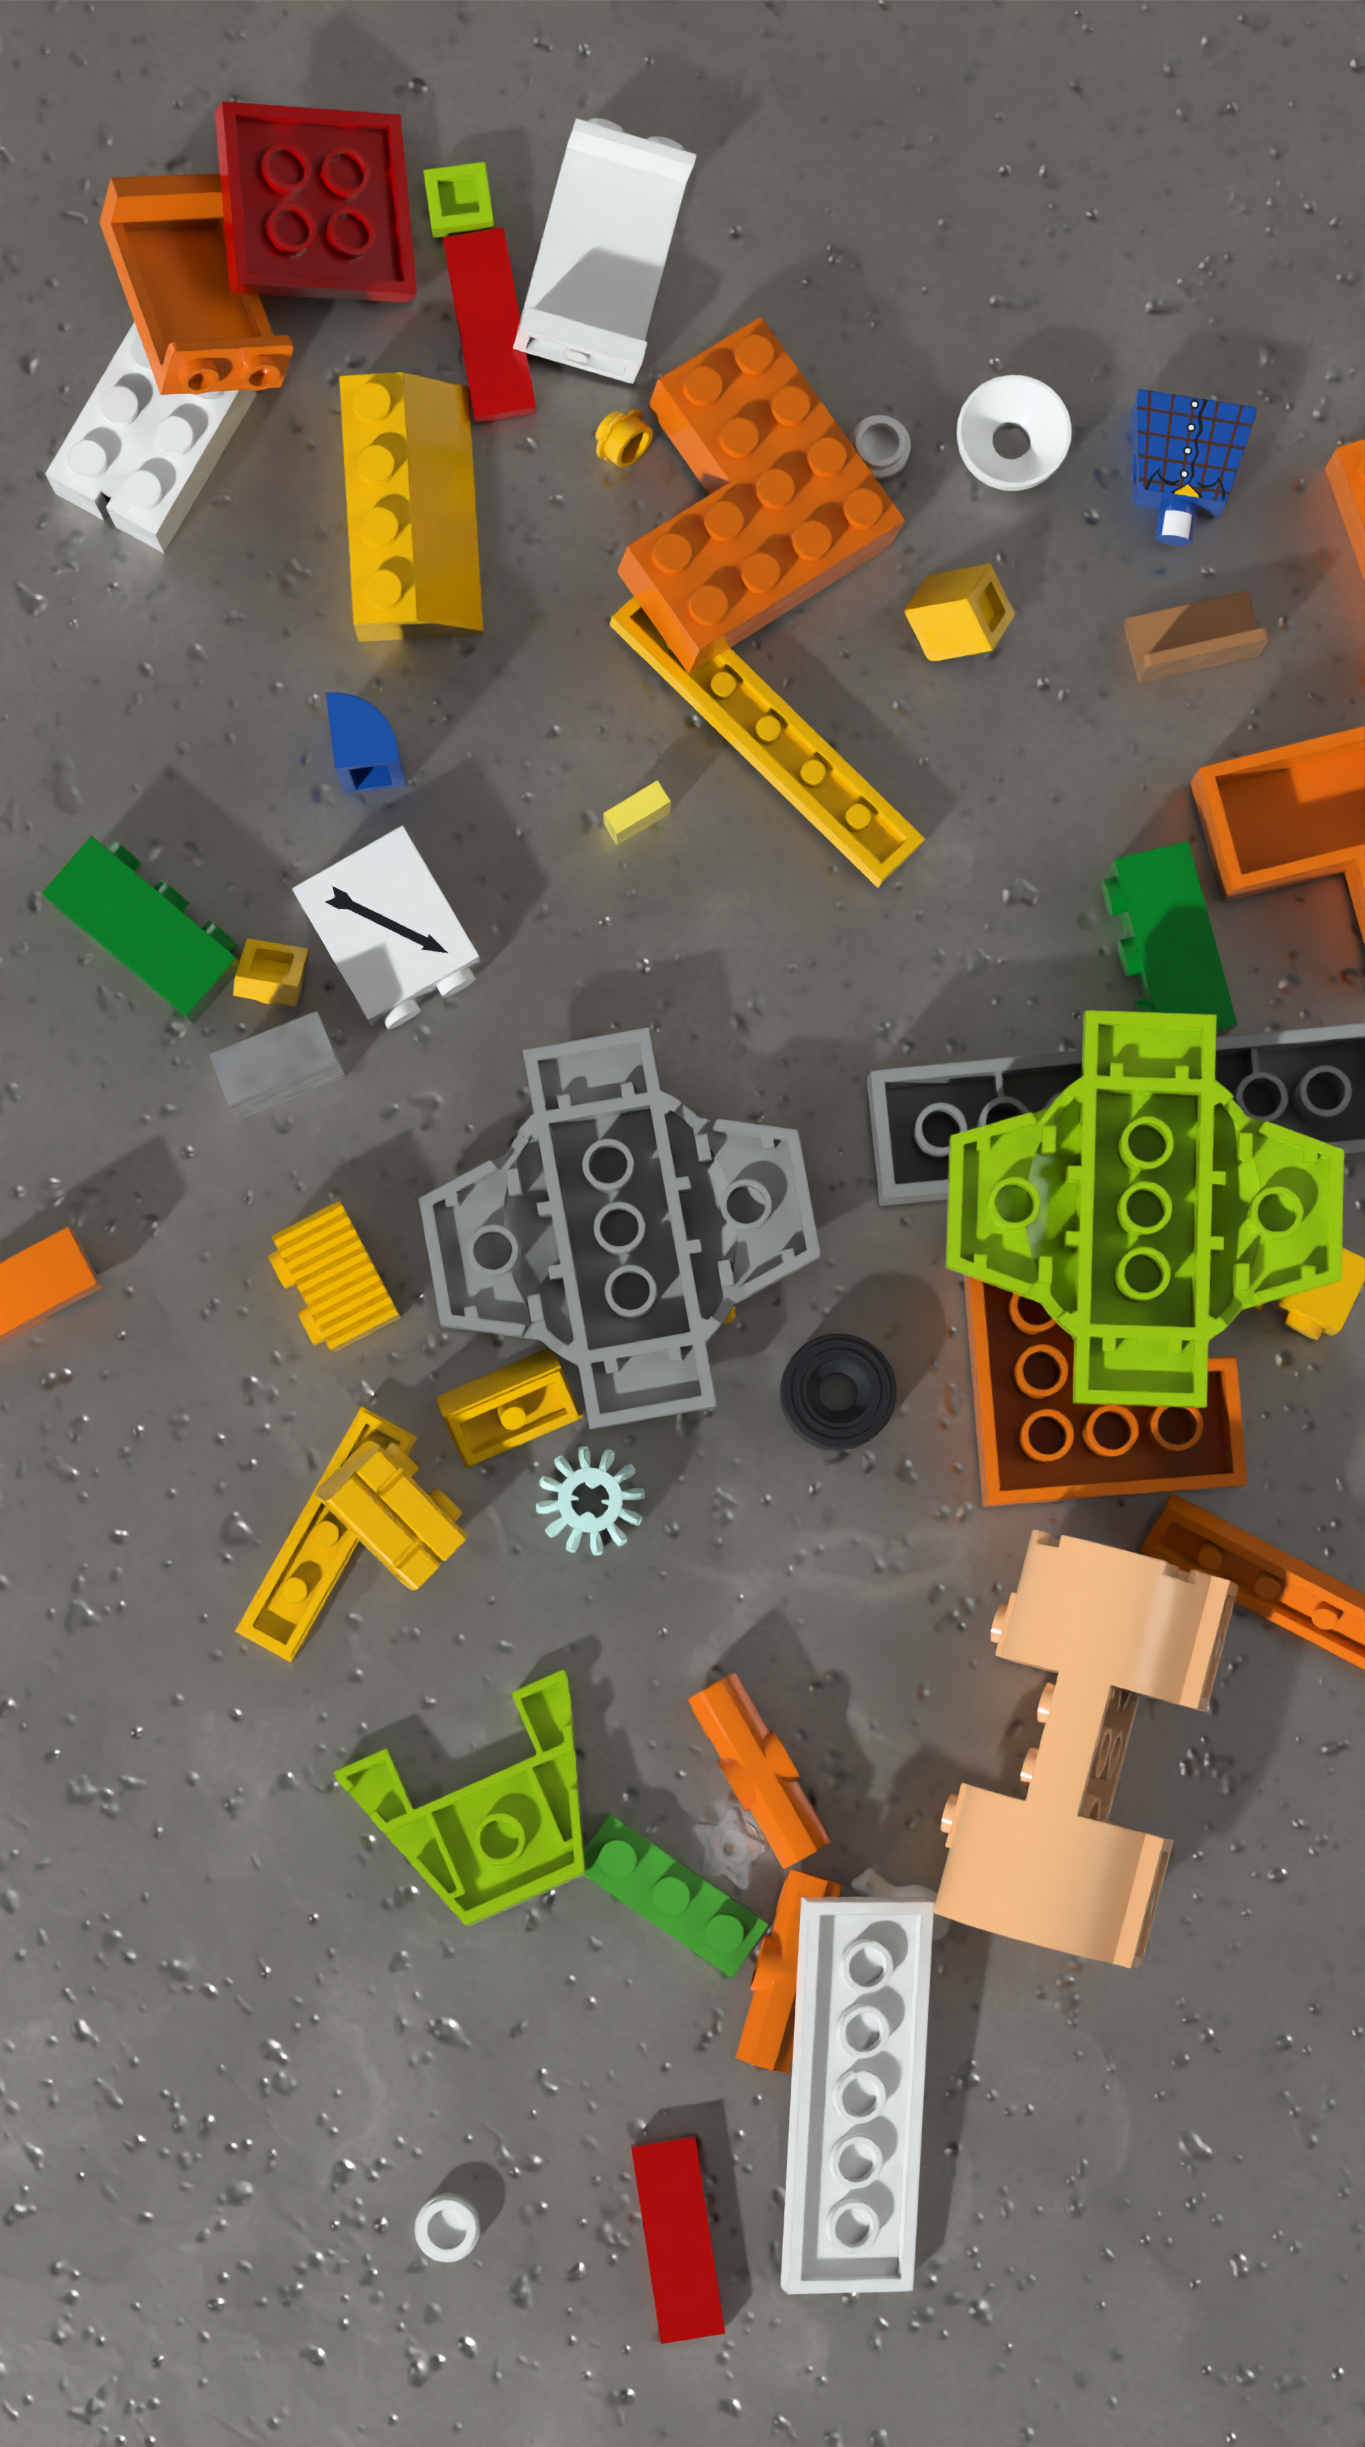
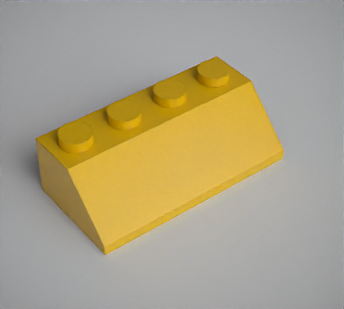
M405 372L339 376L353 623L358 641L484 634L469 387Z

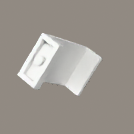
M592 118L588 121L575 119L565 150L513 349L627 383H634L643 362L647 346L645 338L685 186L694 167L697 154L683 151V147L678 142L669 138L653 136L644 139L624 133L618 124L606 119Z

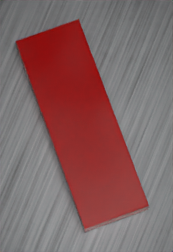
M504 227L442 237L475 424L536 414L527 353L513 349L520 323V314Z
M689 2135L632 2144L631 2150L660 2342L665 2344L725 2334L696 2136Z

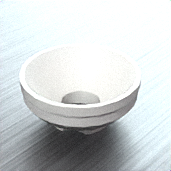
M1006 375L993 378L981 384L969 395L962 406L957 421L956 439L960 455L966 467L977 479L988 486L1000 490L1020 491L1033 488L1045 482L1058 470L1066 458L1069 449L1072 426L1068 410L1062 399L1052 388L1037 379L1024 375ZM1006 426L1020 428L1028 437V451L1016 459L1003 458L993 447L992 437L996 431Z

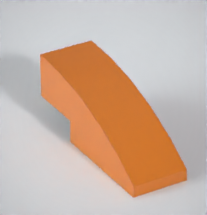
M66 1227L0 1263V1345L49 1320V1316L103 1288L80 1240L71 1228Z

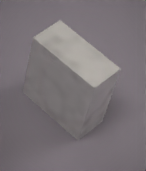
M317 1011L208 1054L227 1103L240 1120L346 1078L328 1031Z

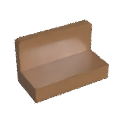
M1248 590L1129 617L1124 622L1138 684L1261 655L1270 640L1267 628L1258 629Z

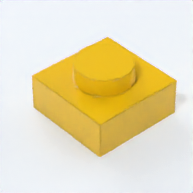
M247 938L235 974L233 996L255 999L266 1004H283L296 1007L307 972L309 949Z

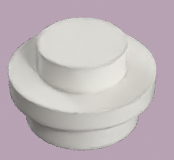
M875 415L865 418L854 427L849 437L850 443L876 479L894 476L904 468L909 459L911 451L909 434L899 421L891 417Z

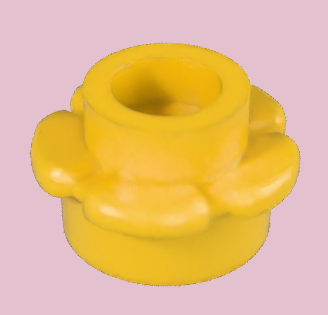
M633 408L628 410L627 414H624L621 410H615L608 414L596 431V439L598 440L596 452L598 457L604 458L607 462H614L619 468H627L637 462L646 452L653 438V430L642 421L644 418L643 412Z

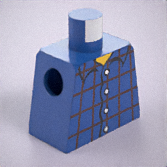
M1138 389L1130 412L1132 502L1139 507L1159 509L1155 539L1158 542L1174 546L1191 545L1196 515L1210 518L1220 517L1227 503L1256 416L1257 407Z

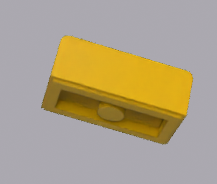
M550 1348L541 1350L447 1391L436 1398L442 1417L465 1468H469L583 1418L556 1354Z

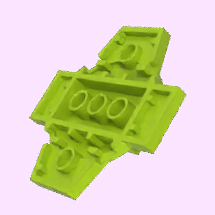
M1086 1010L1083 1013L1082 1077L1069 1085L1053 1101L1048 1109L1034 1113L1029 1112L951 1135L949 1138L946 1268L1041 1303L1052 1319L1070 1334L1072 1340H1074L1073 1403L1207 1407L1209 1340L1222 1332L1241 1310L1333 1284L1342 1279L1344 1149L1269 1121L1261 1122L1244 1114L1242 1109L1232 1099L1234 1096L1215 1080L1217 1015Z

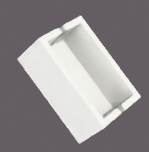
M134 322L45 475L55 494L104 521L109 514L116 528L165 553L252 404L257 392L253 390L206 392L203 394L160 395ZM104 495L111 498L108 504L105 500Z

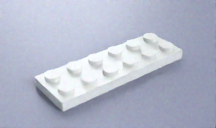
M801 1897L781 2288L787 2294L913 2291L934 1902L927 1897Z

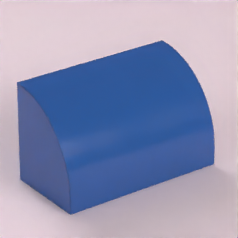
M338 692L326 693L335 770L344 794L407 786L398 744L394 732L384 715L376 707L360 697Z

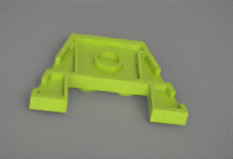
M564 1669L511 1692L536 1750L535 1756L424 1806L414 1809L391 1752L387 1748L334 1771L339 1784L360 1805L370 1819L390 1839L466 1927L475 1925L587 1874L570 1680Z

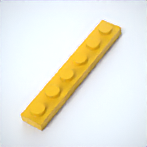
M634 596L612 616L609 625L877 888L922 846L925 838L731 648L688 674Z

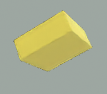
M657 780L604 812V826L618 846L671 814V801Z

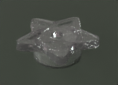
M738 1806L732 1807L719 1824L698 1822L694 1826V1832L706 1851L700 1870L701 1875L704 1878L725 1874L740 1889H750L753 1885L752 1867L757 1864L762 1855L770 1850L769 1843L761 1839L758 1830L750 1822L744 1820L741 1809ZM727 1843L734 1847V1854L727 1852Z

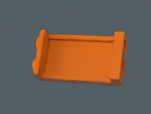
M220 173L110 178L99 223L160 395L203 394L206 392L234 390L259 391L267 388H281L294 347L288 335H273L258 294L230 293Z

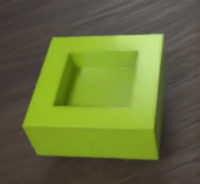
M485 161L423 170L433 238L495 229Z

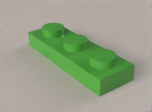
M611 1813L608 1814L584 1849L587 1873L584 1876L732 1979L769 1926L767 1921Z

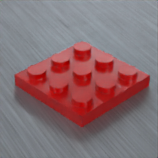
M225 101L220 103L215 110L230 293L409 303L417 295L401 114Z

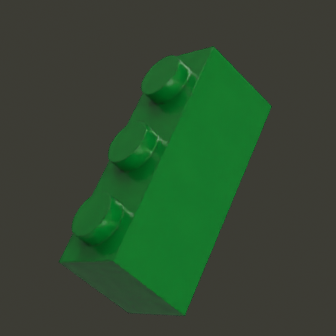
M91 835L41 894L57 910L194 1024L235 977L239 961L232 952L238 944L211 920L201 928L183 912L189 907L190 903L161 879L153 888L135 873L142 863L116 840L113 839L105 847Z
M1189 841L1114 859L1107 870L1109 878L1102 879V891L1109 915H1119L1125 939L1118 940V952L1126 977L1136 976L1142 1000L1134 1001V1012L1217 1015L1216 1036L1230 1033L1238 1024Z

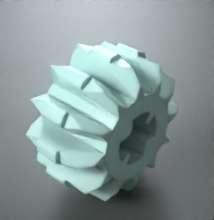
M583 1446L578 1448V1458L582 1468L574 1472L567 1459L563 1456H558L554 1460L557 1469L566 1477L562 1484L550 1477H541L539 1486L547 1491L558 1493V1500L541 1501L536 1504V1510L539 1514L560 1511L562 1517L549 1524L545 1530L550 1538L559 1535L568 1525L574 1529L567 1540V1551L575 1553L580 1547L583 1533L590 1534L592 1554L598 1556L603 1554L604 1546L600 1533L608 1530L613 1541L618 1546H623L627 1543L625 1534L615 1525L618 1518L631 1525L639 1526L641 1524L642 1516L640 1514L623 1509L622 1507L623 1502L643 1500L645 1498V1491L643 1488L621 1491L619 1485L631 1479L636 1470L633 1465L628 1464L612 1477L608 1471L615 1459L614 1451L610 1449L604 1451L599 1468L597 1469L591 1468L589 1448ZM584 1484L592 1491L602 1486L609 1495V1500H602V1504L608 1508L598 1518L590 1512L579 1516L573 1509L572 1502L580 1501L579 1497L574 1496V1493Z

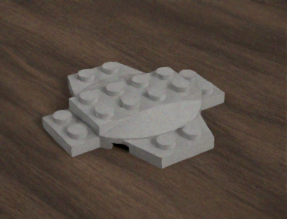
M649 1027L523 1050L534 1113L519 1129V1134L513 1141L509 1151L493 1161L489 1160L419 1198L440 1325L443 1327L540 1340L555 1353L579 1366L590 1430L717 1407L706 1346L709 1340L721 1328L734 1305L821 1258L798 1130L718 1118L717 1120L699 1118L692 1110L683 1105L680 1100L660 1090Z

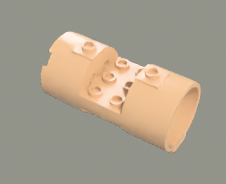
M1032 1530L1016 1593L1011 1592L1008 1605H999L992 1624L991 1641L998 1643L995 1656L1058 1674L1056 1685L1047 1683L1039 1702L1037 1720L1046 1724L1039 1749L1031 1747L1023 1764L1020 1783L1021 1786L1029 1788L1026 1799L961 1783L959 1795L952 1793L949 1796L941 1822V1831L948 1833L945 1847L949 1848L933 1910L935 1914L1046 1948L1113 1963L1130 1969H1141L1174 1840L1109 1822L1115 1792L1140 1696L1207 1713L1239 1585L1230 1580L1211 1576L1200 1571L1190 1570V1573L1179 1570V1567L1168 1564L1166 1561L1065 1535H1061V1539L1058 1540L1050 1537L1049 1533Z

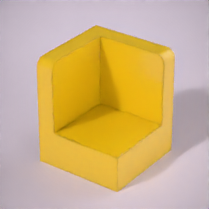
M991 563L927 576L904 609V613L926 657L930 661L993 651L1015 617L1013 608Z

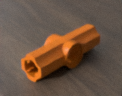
M736 1672L688 1698L694 1715L720 1756V1759L717 1760L719 1766L745 1812L750 1809L782 1868L785 1869L803 1860L829 1844L831 1840L826 1833V1828L798 1784V1781L802 1780L775 1731L767 1729Z
M789 1868L776 1907L777 1912L771 1933H766L754 1968L750 1984V1990L754 1992L736 2051V2059L768 2070L789 2074L793 2062L801 1897H840L843 1887L842 1883Z

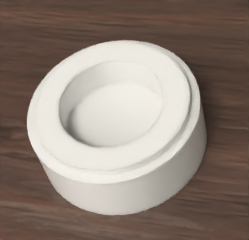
M443 2193L429 2199L421 2207L415 2221V2237L419 2247L427 2256L440 2262H454L467 2256L475 2247L481 2229L479 2214L474 2205L463 2196L453 2193Z

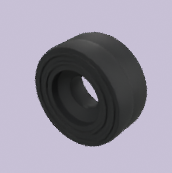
M828 1334L806 1343L790 1359L783 1373L780 1385L781 1407L790 1427L799 1437L811 1445L832 1451L853 1449L873 1439L888 1423L895 1407L897 1395L895 1376L885 1356L868 1341L849 1334ZM832 1374H843L849 1377L856 1386V1400L846 1410H831L820 1399V1385L826 1377Z

